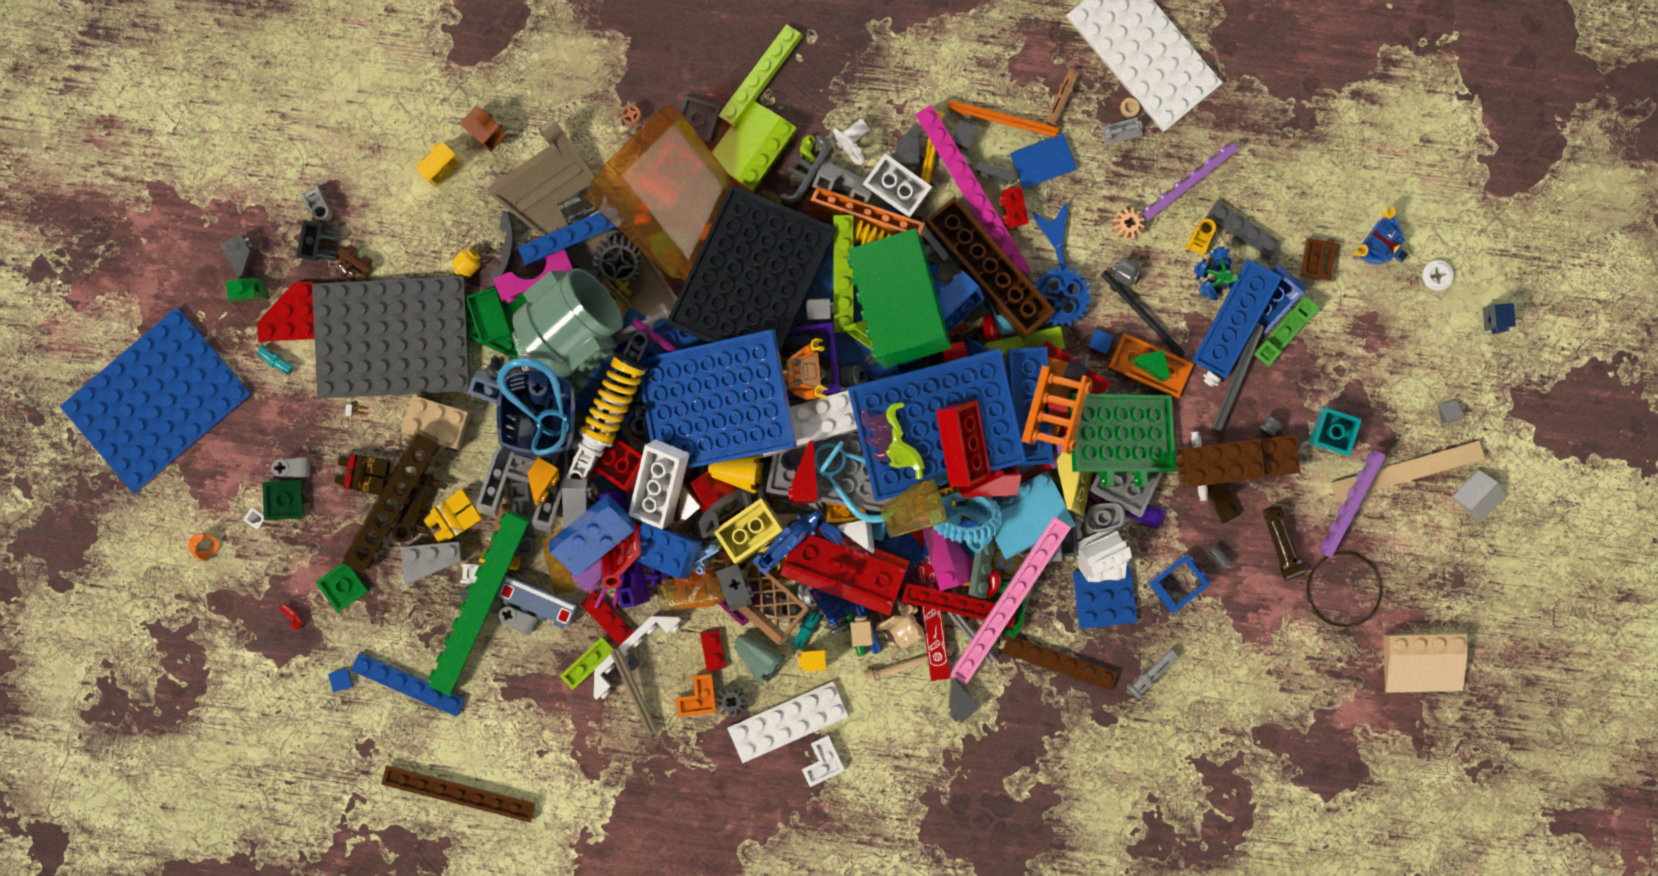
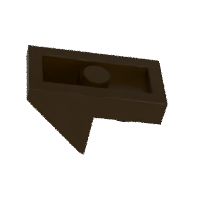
M1224 483L1215 484L1208 488L1207 496L1222 524L1240 516L1232 500L1234 497Z

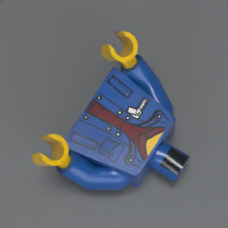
M1387 205V212L1381 210L1380 214L1385 216L1386 219L1378 220L1363 243L1357 244L1359 252H1353L1354 255L1360 256L1368 264L1387 263L1393 257L1402 263L1408 256V253L1400 248L1405 238L1395 216L1396 210L1394 207Z

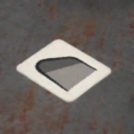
M251 508L243 520L255 529H258L264 521V516Z

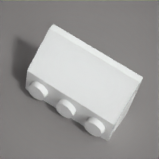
M887 154L883 155L863 183L866 188L908 218L918 209L932 186Z

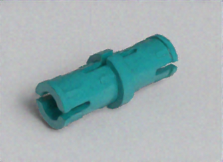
M264 345L258 348L256 355L269 363L270 367H275L286 376L293 372L295 366L285 361L280 354H275Z
M810 610L804 624L800 625V630L791 644L802 650L809 636H812L814 633L813 629L821 616Z

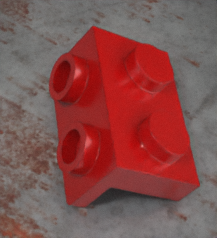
M1022 187L1002 190L1001 196H998L1000 207H1004L1005 215H1002L1004 226H1008V230H1013L1017 226L1027 225L1029 220Z

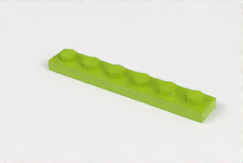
M786 24L718 116L736 127L801 40L802 34Z
M833 215V226L837 228L833 238L834 333L845 332L843 330L844 326L853 324V281L851 277L853 270L847 262V257H849L848 249L853 248V215Z

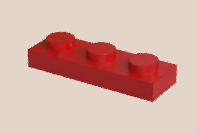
M594 591L580 605L620 646L634 632L603 599L597 608L594 607L599 597V594Z

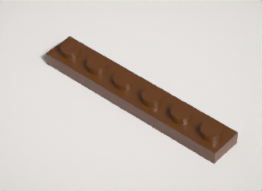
M1007 636L1002 653L1110 691L1113 689L1118 674L1112 670L1017 637Z

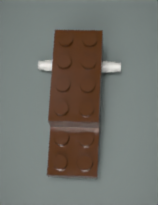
M1192 432V448L1178 450V455L1175 458L1177 463L1176 472L1179 474L1177 481L1182 483L1183 488L1198 486L1197 490L1200 501L1208 500L1207 485L1300 473L1295 435L1202 446L1199 432Z

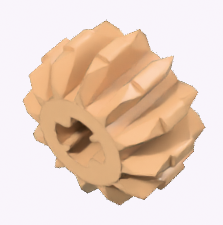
M1133 207L1130 209V212H1128L1127 208H1123V213L1118 211L1116 213L1118 218L1113 219V222L1118 224L1113 226V230L1119 229L1120 231L1116 235L1120 236L1123 233L1124 240L1128 238V235L1131 240L1135 239V234L1138 236L1142 234L1139 229L1145 228V225L1140 224L1145 221V218H1138L1141 212L1138 211L1134 214L1135 208ZM1128 219L1133 223L1130 228L1126 227L1127 224H1125Z

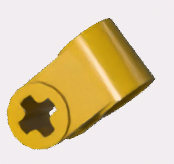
M1204 219L1199 222L1190 236L1185 249H1190L1198 253L1200 257H1203L1216 230L1214 221ZM1203 223L1210 226L1209 233L1202 231L1201 226Z

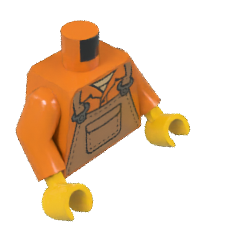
M815 338L811 344L794 353L787 360L788 370H783L784 380L789 381V391H792L794 395L804 400L817 399L818 397L821 399L827 398L826 395L822 394L828 388L820 384L818 352H816V350L823 351L825 349L823 346L818 347L819 342L823 341L822 339Z

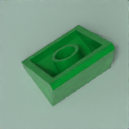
M1164 350L1136 356L1129 362L1160 382L1167 381L1170 378Z

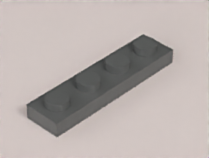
M1219 201L1214 203L1205 217L1211 219L1216 225L1268 259L1273 256L1281 243Z

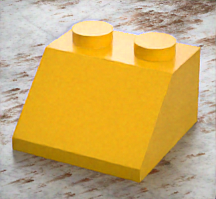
M443 142L435 144L430 150L431 153L427 157H423L417 163L418 167L416 168L435 188L462 161Z

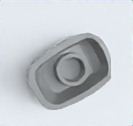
M1103 503L1091 506L1086 513V526L1092 532H1106L1122 527L1126 523L1125 510L1117 503Z

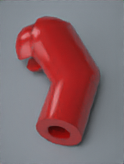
M993 570L989 574L987 598H991L1002 586L1001 572L998 570Z
M283 604L280 607V612L292 620L290 627L298 631L303 626L301 617L287 604Z

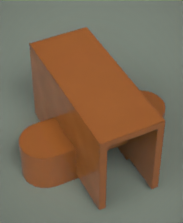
M477 105L459 123L490 152L507 136L505 130Z

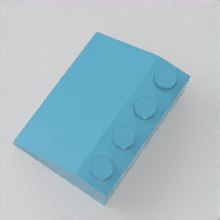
M1047 471L1021 483L1018 495L992 497V501H997V505L1000 506V511L1002 512L1001 526L999 531H996V535H993V538L1005 560L1034 546L1053 516L1069 524L1071 528L1076 526Z

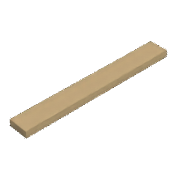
M1480 441L1378 469L1366 493L1484 460L1485 457ZM1356 476L1331 482L1336 501L1348 498L1347 493L1356 483Z

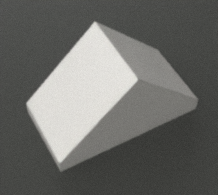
M861 520L838 526L842 532L871 553L875 551L871 523Z

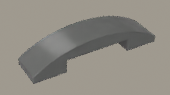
M502 210L499 229L502 232H506L500 268L492 267L489 286L492 288L495 287L493 279L508 272L514 254V227L510 214Z
M521 481L509 482L512 511L531 519L515 556L535 555V535L532 524L533 509L529 484Z
M762 485L756 486V489H759L758 493H751L740 488L725 495L711 505L699 521L702 537L706 538L720 529L719 522L742 507H749L760 498L765 499Z

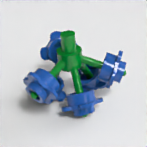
M1218 246L1213 249V253H1210V256L1214 259V264L1211 268L1210 264L1206 263L1205 258L1200 263L1197 262L1194 267L1196 280H1199L1200 277L1206 278L1208 274L1217 276V281L1210 279L1204 283L1200 281V288H1198L1200 295L1213 301L1219 299L1218 295L1222 292L1221 285L1225 283L1231 289L1239 275L1233 274L1230 271V265L1232 264V260L1228 255L1230 250L1225 249L1224 246Z

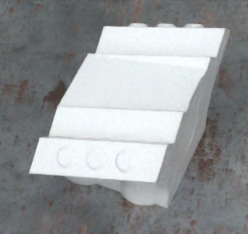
M1114 529L1098 532L1077 542L1079 556H1076V558L1078 559V568L1088 582L1125 578L1126 565L1132 558L1130 547L1127 548L1126 541L1121 539L1118 531Z

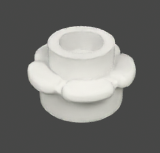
M1210 370L1203 374L1205 377L1203 381L1209 386H1219L1218 383L1221 380L1219 376Z

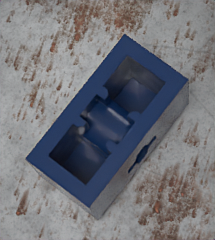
M1514 303L1495 304L1483 308L1484 331H1491V334H1500L1510 331L1509 328L1515 327Z

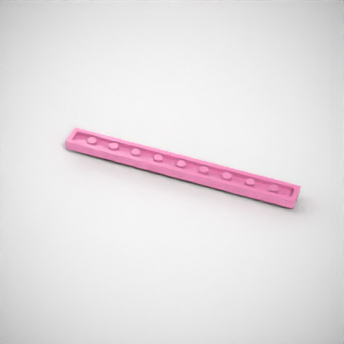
M1053 516L950 671V676L965 685L968 683L1071 529L1069 524Z

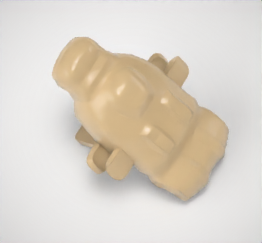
M897 596L890 616L879 612L882 621L877 623V630L888 629L893 635L896 644L901 648L911 647L913 643L919 642L924 636L922 627L917 623L913 615L918 612L916 605H908L901 602V597Z

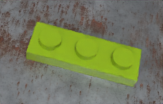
M602 636L563 672L560 678L574 690L611 655L610 651L614 648Z

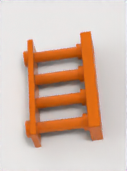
M1042 365L1022 442L1035 445V442L1038 440L1063 446L1061 452L1071 455V452L1076 447L1077 441L1075 438L1087 394L1092 389V379L1082 375L1080 382L1056 376L1054 369ZM1056 383L1079 389L1076 401L1051 395L1049 392L1051 384ZM1051 402L1073 408L1071 419L1046 414L1044 411L1046 403ZM1046 421L1068 427L1065 439L1041 433L1039 430L1041 422Z

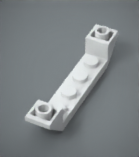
M653 615L618 648H620L625 658L629 654L627 650L631 646L635 648L643 641L640 637L645 633L649 635L657 627L655 625L656 622L666 633L670 630L674 633L681 626L679 622L682 618L680 616ZM611 655L595 669L594 698L596 700L599 697L604 699L611 692L609 688L612 684L602 674L604 672L607 675L615 667Z

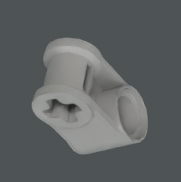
M315 185V188L307 193H301L302 200L316 220L321 223H328L332 220L333 212L318 185ZM322 209H325V215L323 217H319V212Z
M310 458L278 459L273 462L271 470L274 475L280 477L308 478L310 477ZM282 465L286 467L285 470H278V468L282 467Z
M506 606L499 612L501 622L526 635L531 634L538 619L535 615L522 612L514 606ZM511 610V615L513 617L507 619V615L504 612Z

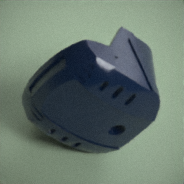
M524 371L505 378L507 388L535 416L541 414V412L534 410L538 405L544 406L545 409L543 411L550 409L559 410L552 384L544 372ZM557 376L560 383L563 412L570 418L569 431L566 432V440L560 448L545 455L534 454L531 446L538 431L537 422L509 401L501 391L497 399V434L499 445L516 455L527 457H552L570 450L575 438L576 409L574 388L571 381L565 377ZM547 415L541 419L546 428L554 431L562 430V418L555 415ZM542 432L536 450H544L554 446L561 436H550Z

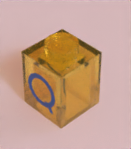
M997 548L993 554L992 567L1013 575L1020 557L1014 555L1005 560L1002 552Z

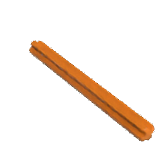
M950 100L947 107L948 111L1051 137H1056L1059 131L1057 126Z

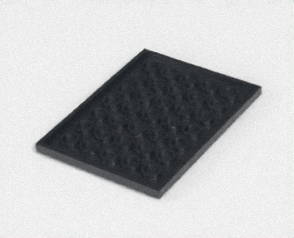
M731 184L666 324L708 343L775 329L780 354L836 234L837 228Z

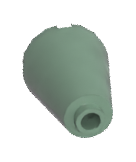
M740 634L734 641L735 650L761 686L764 685V681L768 683L781 670L780 663L782 661L784 663L787 661V657L783 653L749 634Z

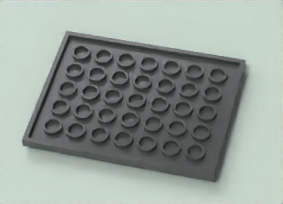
M464 276L312 284L317 399L468 392L470 373L466 282Z

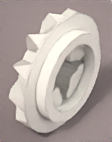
M1432 261L1422 270V279L1425 286L1431 290H1444L1453 281L1452 268L1444 261ZM1435 270L1438 274H1445L1439 278V281L1436 278L1430 277L1435 274Z

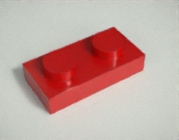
M720 631L700 633L707 672L726 668Z

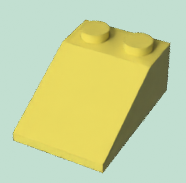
M1061 452L1057 459V465L1067 509L1080 516H1084L1093 472H1072V454Z

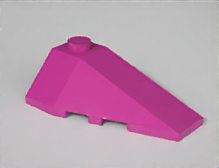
M930 513L921 515L919 522L939 590L970 582L973 565L958 541H951L950 538L945 539L943 535H939L938 531L933 529L934 525H931V520H929Z

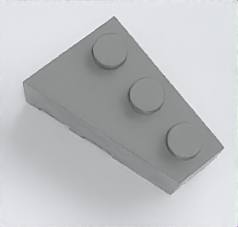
M463 542L401 547L404 586L464 561Z

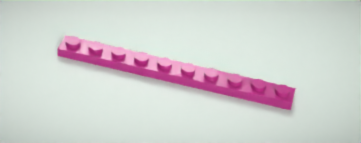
M932 104L915 114L983 229L1023 274L1029 271V266Z

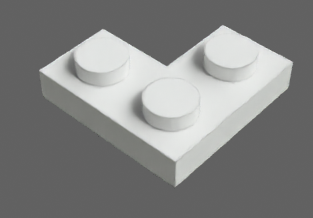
M829 735L811 743L819 761L802 768L810 787L845 771Z

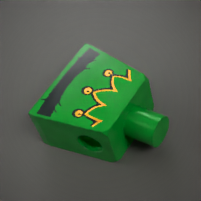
M244 278L226 281L227 297L231 304L268 299L266 280Z

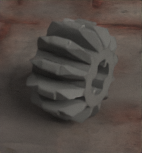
M734 684L731 687V691L727 685L724 687L726 693L719 690L718 693L722 697L715 698V701L722 702L716 708H724L721 711L722 715L725 714L726 710L729 711V718H731L733 711L735 716L738 717L739 712L737 709L745 712V708L741 705H748V701L742 700L747 697V694L740 695L743 690L742 687L736 692V685ZM735 697L737 704H731L730 706L727 698Z

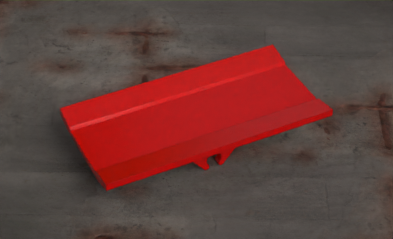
M817 527L815 535L807 533L806 537L787 555L781 576L888 616L891 614L910 562L876 548L871 553L856 541L843 537V542L837 545L826 539L819 527Z

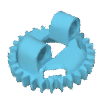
M955 488L954 492L948 490L947 494L943 492L941 496L936 497L930 508L929 520H931L930 524L934 525L933 529L937 530L938 534L943 535L945 539L950 538L951 541L955 540L959 541V543L966 540L969 548L973 552L979 553L991 542L992 536L996 535V531H999L1002 512L1000 511V506L997 505V501H992V497L962 498L959 491ZM969 500L967 506H952V501ZM961 515L978 522L972 528L958 526L961 521Z

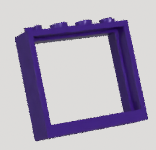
M818 321L816 325L800 323L797 324L798 327H792L788 337L828 333L833 385H825L824 387L828 388V390H824L822 394L830 396L841 393L833 323ZM786 390L788 401L802 399L794 395L792 391Z

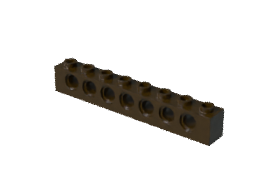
M417 428L345 553L342 564L362 574L366 569L369 570L371 568L375 552L379 553L384 544L382 540L384 537L388 538L393 529L391 527L393 521H398L402 514L401 507L403 504H408L412 496L410 494L412 488L416 489L421 481L419 476L422 471H427L431 463L429 462L430 457L437 454L440 448L438 438ZM423 450L426 454L420 457L415 452ZM413 466L416 468V471L409 473L406 471V468ZM402 482L405 483L407 487L404 489H399L396 485ZM395 499L397 504L389 505L387 500ZM385 515L388 519L380 521L377 517ZM375 531L378 533V536L370 537L368 533ZM365 547L369 552L361 553L359 549Z

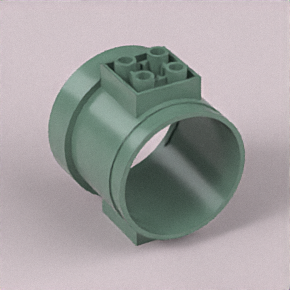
M581 269L549 271L523 293L527 302L513 314L515 332L526 351L534 360L548 365L559 377H568L576 370L585 371L590 369L592 371L600 366L599 362L603 359H608L614 355V350L619 347L612 336L623 326L620 309L607 289L596 278Z

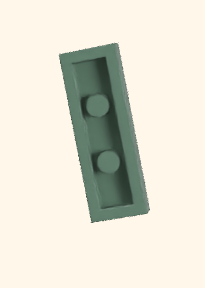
M991 541L981 552H975L969 595L986 599L989 584L988 577L992 569L995 551L994 541Z

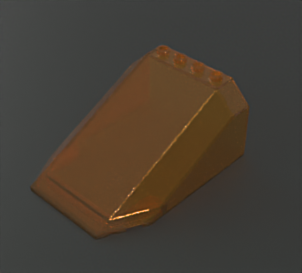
M668 104L661 108L606 162L591 181L585 198L670 277L686 280L730 185L737 186V184L685 117L671 104Z

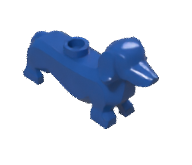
M813 512L808 515L799 514L797 516L798 523H792V525L786 527L771 546L752 561L756 566L760 564L759 572L765 575L769 570L775 568L806 537L807 533L815 535L820 512Z

